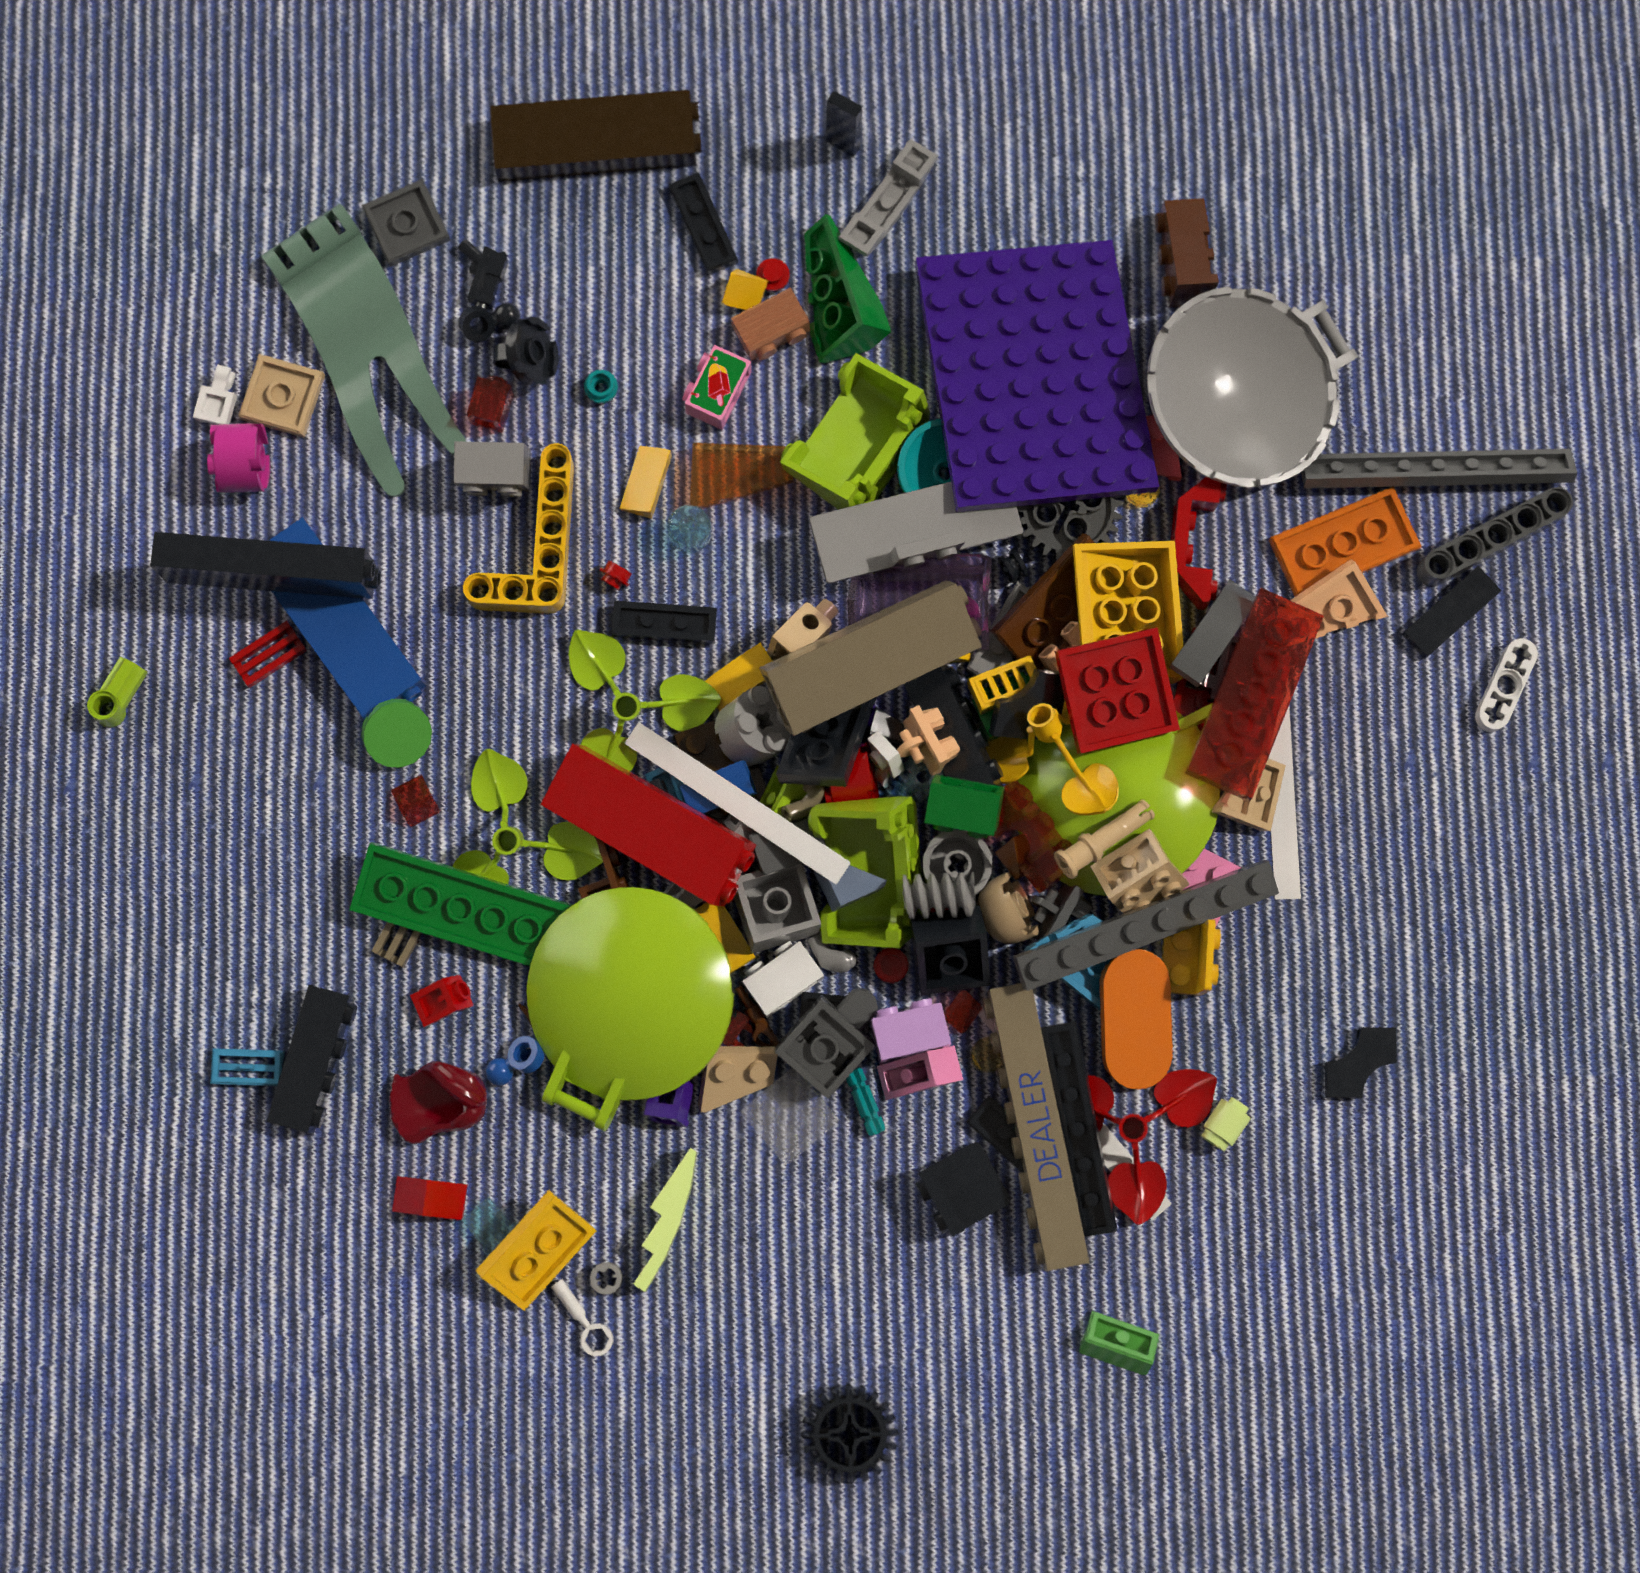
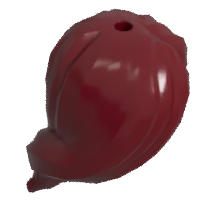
M440 1061L429 1062L410 1076L401 1077L398 1074L393 1076L392 1091H390L389 1097L391 1120L402 1139L412 1145L422 1143L432 1135L440 1132L469 1129L480 1122L486 1112V1087L479 1076L472 1071Z

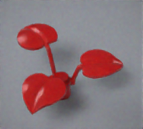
M1182 1069L1166 1074L1154 1088V1096L1163 1107L1144 1118L1138 1114H1128L1122 1119L1108 1113L1114 1105V1094L1110 1085L1099 1077L1088 1075L1098 1132L1101 1131L1104 1119L1119 1125V1132L1122 1138L1132 1144L1134 1164L1125 1162L1117 1165L1110 1173L1108 1183L1113 1203L1137 1225L1145 1223L1157 1212L1163 1202L1167 1189L1165 1172L1158 1163L1147 1161L1140 1164L1138 1142H1141L1147 1136V1124L1166 1112L1170 1121L1180 1127H1193L1204 1121L1212 1108L1214 1091L1217 1084L1216 1077L1210 1073L1195 1069Z

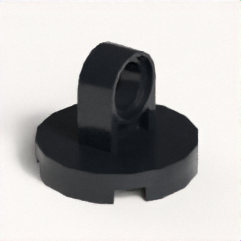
M526 317L513 322L507 331L505 343L494 346L493 364L499 368L511 369L515 377L524 385L538 386L548 383L547 379L555 376L559 362L556 341L550 342L546 332L550 330L549 326L536 317Z

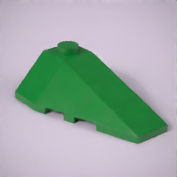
M827 214L804 233L806 272L811 274L812 292L808 293V304L813 305L814 322L810 323V336L818 360L821 363L855 355V353L860 354L870 351L892 332L881 301L848 245L838 240L841 233L832 217Z

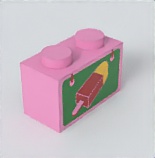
M714 345L710 354L706 352L703 354L697 368L700 374L695 383L690 382L682 400L685 401L686 414L723 430L752 370L751 361Z

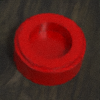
M886 948L880 951L873 965L876 976L881 981L889 984L901 981L906 976L909 967L906 955L896 948Z

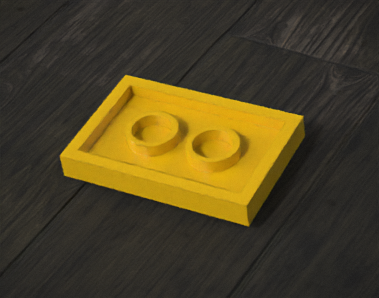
M548 1190L475 1271L483 1280L525 1311L597 1230L552 1191Z

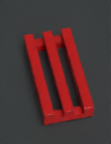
M285 621L231 656L229 660L235 666L245 684L251 688L305 653L307 649L288 621ZM284 634H288V636H286L270 648L266 649L265 651H263L243 665L241 664L243 661H245L261 649L265 648L266 646H268ZM291 643L295 644L296 647L253 675L249 676L247 673Z

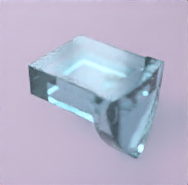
M488 1197L462 1219V1222L484 1247L482 1251L486 1256L490 1255L517 1225L516 1222L511 1223L491 1197Z

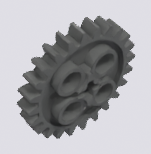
M1115 496L1098 498L1099 505L1097 507L1091 508L1086 506L1082 500H1075L1072 510L1066 517L1058 534H1054L1053 529L1064 509L1063 505L1067 501L1016 506L1018 514L1022 515V518H1020L1022 527L1026 528L1021 539L1032 537L1034 541L1030 549L1033 550L1039 545L1042 546L1041 557L1043 558L1050 551L1054 552L1055 562L1078 539L1068 533L1067 525L1070 523L1080 524L1084 529V534L1089 535L1095 543H1110L1111 540L1106 533L1116 535L1119 529L1112 522H1120L1123 516L1114 512V510L1121 508L1124 502L1114 500ZM1042 507L1050 509L1054 516L1053 521L1042 522L1037 517V509Z

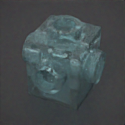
M911 757L903 763L905 771L898 775L897 781L900 785L897 786V789L902 796L913 797L916 806L919 808L925 802L928 804L930 786L935 775L931 776L924 761L915 764ZM943 770L937 774L945 776ZM925 772L930 780L927 783H920L917 780V774Z

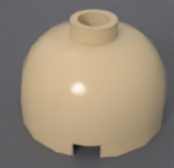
M1006 872L989 881L979 893L977 906L980 905L986 932L993 939L1003 944L1022 942L1038 935L1039 932L1038 924L1033 927L1031 925L1030 918L1035 915L1030 900L1018 880L1013 883L1010 882L1009 879L1012 876L1010 872Z

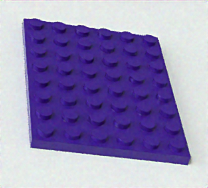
M1113 240L916 257L914 264L956 512L1157 492L1159 482Z

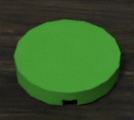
M390 699L376 705L362 723L361 732L364 747L375 762L386 767L397 768L413 764L421 758L431 743L432 735L429 718L419 706L406 699Z

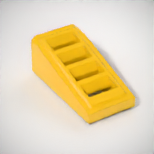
M1030 655L983 672L967 680L968 688L980 714L993 710L996 699L1009 698L1026 686L1019 669L1025 667L1031 678L1036 666ZM1010 672L1013 673L1019 686L1016 690H1013L1006 675ZM999 677L1007 692L1002 695L994 680ZM988 682L994 698L988 699L982 684Z

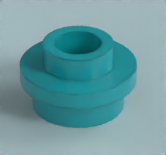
M596 370L586 377L584 390L591 401L603 404L611 401L616 396L618 383L615 376L609 371ZM604 383L608 387L604 392H597L595 390L596 385Z

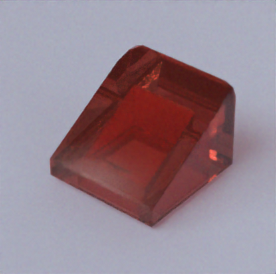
M422 774L391 790L401 814L410 827L440 812Z
M961 990L944 1012L946 1023L963 1034L981 1012L982 1006L968 992Z

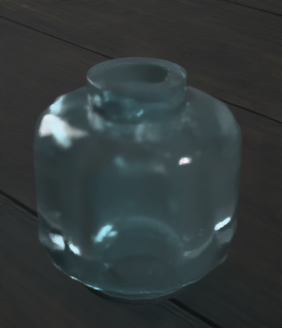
M681 506L674 510L668 519L667 530L669 540L674 548L680 552L696 553L704 549L710 542L712 535L710 518L698 506Z

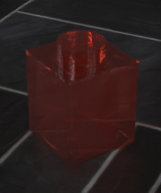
M489 375L488 378L477 376L467 411V417L471 425L499 432L504 431L514 396L511 385L507 384L505 379L494 375Z

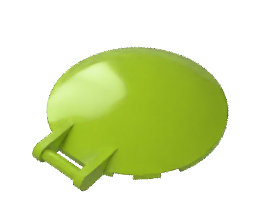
M1216 702L1185 717L1176 711L1180 730L1082 754H1077L1071 724L1065 725L1061 723L1062 732L1060 739L1082 773L1090 765L1100 763L1109 767L1117 778L1119 784L1118 799L1115 805L1103 814L1081 816L1070 812L1065 807L1061 798L1063 786L1068 780L1077 776L1055 742L1046 743L1035 740L1033 755L1026 757L1029 762L1028 772L1019 780L1012 782L1011 803L1019 834L1027 832L1031 855L1048 874L1070 887L1076 885L1084 890L1083 893L1107 896L1090 867L1094 862L1087 864L1078 871V875L1074 879H1070L1059 868L1054 858V853L1058 850L1064 851L1078 842V837L1083 833L1093 834L1142 799L1150 807L1141 812L1139 816L1146 811L1153 810L1155 818L1103 852L1102 858L1150 828L1169 860L1181 873H1184L1197 860L1213 833L1218 814L1213 813L1212 810L1220 799L1219 780L1249 764L1245 754H1240L1219 716L1221 710ZM1207 721L1228 761L1220 765L1217 764L1197 727Z
M623 887L604 890L581 899L559 915L550 925L535 950L527 981V1007L531 1026L544 1054L555 1067L543 1093V1102L551 1106L557 1104L594 1122L596 1128L605 1132L610 1126L621 1100H642L667 1094L691 1080L709 1064L719 1050L730 1025L734 993H732L731 967L724 947L708 926L707 921L694 909L679 899L660 891L647 888ZM565 1081L605 1099L601 1110L561 1091Z

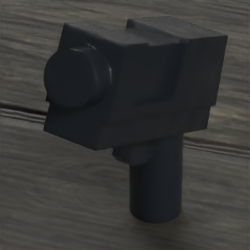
M465 239L460 243L458 249L472 261L469 272L475 275L467 297L468 302L475 304V306H481L487 311L488 309L493 310L499 284L503 281L509 263L507 253L497 252L484 246L483 252H480L469 240Z

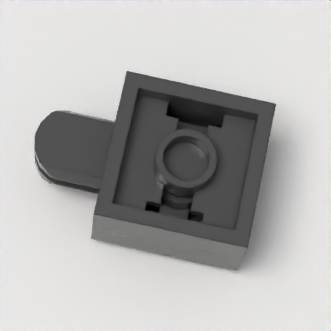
M856 988L851 990L836 1007L821 995L775 1046V1053L829 1099L875 1047L874 1040L862 1030L877 1013L878 1005L875 996L867 989ZM847 1059L850 1060L845 1066L842 1065Z

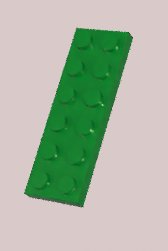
M371 842L368 846L349 910L530 966L535 950L547 929L559 915L573 904Z

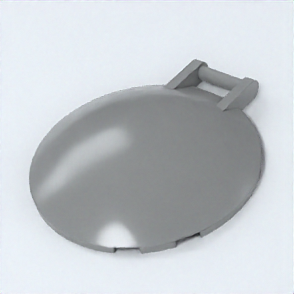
M1223 287L1204 292L1190 299L1168 318L1159 331L1151 349L1147 369L1148 397L1152 413L1162 435L1170 447L1189 466L1199 473L1224 484L1248 488L1264 487L1277 484L1297 475L1320 455L1327 445L1325 443L1332 428L1336 425L1339 413L1340 400H1337L1336 381L1339 380L1337 370L1359 357L1354 348L1350 350L1327 312L1329 307L1324 299L1301 312L1295 306L1291 308L1277 300V295L1263 290ZM1315 317V319L1317 320L1318 324L1320 325L1330 344L1337 353L1338 358L1334 356L1333 352L1326 343L1325 339L1323 338L1322 334L1320 333L1312 318Z

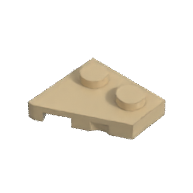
M1251 755L1248 759L1249 764L1239 771L1213 807L1212 812L1260 831H1271L1286 765L1262 755Z
M720 1046L715 1056L702 1072L698 1101L700 1112H708L773 1085L778 1056L775 1053V1047Z

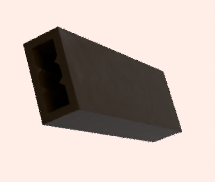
M690 89L490 106L494 169L498 182L696 166V154L702 153L700 133H694L693 122H699L698 101L691 102Z

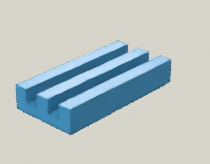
M213 1048L210 1084L278 1086L284 1066L283 1058H285V1051ZM220 1056L275 1058V1065L220 1063ZM219 1070L274 1072V1079L219 1077Z

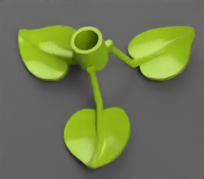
M575 630L569 645V664L572 675L578 684L592 691L600 689L607 682L615 695L612 710L615 716L619 718L615 734L607 728L594 729L583 738L580 745L590 748L630 772L635 766L638 752L625 744L628 738L621 737L625 721L636 719L643 708L663 707L662 717L665 723L674 730L682 732L704 724L721 703L720 695L711 685L697 677L686 674L673 675L661 683L660 695L663 701L641 702L634 694L621 693L611 678L619 675L625 666V652L621 644L613 637L602 633Z
M485 749L481 753L473 769L471 792L476 804L484 811L491 812L502 807L501 828L492 837V844L496 850L495 856L491 860L490 856L484 851H467L455 860L452 867L509 884V874L497 864L502 855L515 854L522 847L547 849L543 857L544 866L552 876L560 880L578 879L602 864L603 860L596 841L597 839L571 822H561L553 825L548 832V842L524 840V836L518 828L508 825L509 808L507 804H516L523 799L528 788L527 775L521 765L511 758L501 755L492 749Z

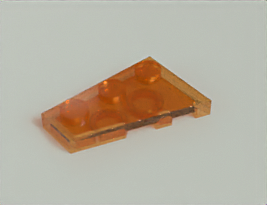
M693 443L690 512L793 483V476L786 472L780 463L782 452L786 446Z

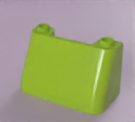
M855 353L850 362H845L839 370L838 380H840L841 393L807 442L797 440L795 443H789L783 450L780 461L782 468L838 510L877 500L897 471L899 453L906 439L919 426L929 422L930 410L923 389Z
M894 796L815 805L810 809L808 816V827L810 831H813L814 836L817 839H825L826 846L848 860L850 866L887 880L885 887L877 893L832 912L827 903L823 910L818 913L821 921L819 931H821L822 943L901 948L912 938L911 921L906 909H904L903 875H906L909 884L913 883L915 874H920L922 879L917 808L914 798L910 796ZM920 909L917 910L916 915L922 914Z

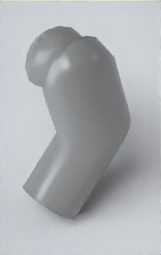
M821 933L807 940L822 968L844 973L856 965V956L851 950L843 952L831 949L828 944L822 943Z

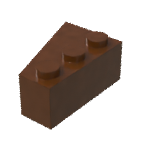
M1204 198L1164 200L1160 213L1155 215L1156 233H1162V245L1158 247V260L1160 265H1165V276L1161 278V292L1163 297H1168V308H1178L1190 299L1204 292L1216 289L1219 280L1218 274H1211L1210 260H1214V251L1208 245L1210 228Z

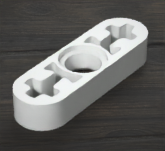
M1516 639L1505 647L1475 713L1476 723L1482 730L1496 732L1509 722L1537 660V648L1530 640ZM1519 648L1524 649L1523 655L1528 659L1521 661L1516 670L1509 669L1513 666L1517 657L1512 651H1517ZM1507 676L1514 681L1515 690L1512 694H1504L1499 690L1497 683L1500 677ZM1497 700L1508 702V705L1502 703L1496 712V716L1501 719L1490 723L1488 721L1489 715L1485 711H1490L1495 706Z

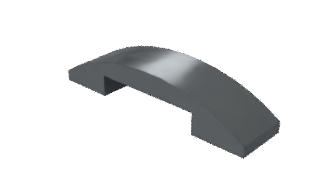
M1229 579L1169 668L1198 687L1245 620L1257 597Z

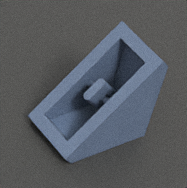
M849 865L839 882L834 884L813 870L832 912L877 893L885 887L887 881Z

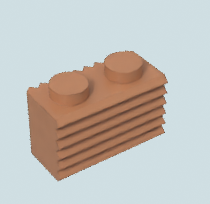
M791 287L731 318L732 328L751 361L756 358L765 360L777 352L776 348L784 345L786 342L789 345L796 344L802 341L807 336L806 333L810 331L809 319Z

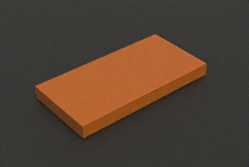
M1394 486L1274 535L1268 540L1294 597L1350 559L1356 562L1363 574L1418 551L1422 547Z

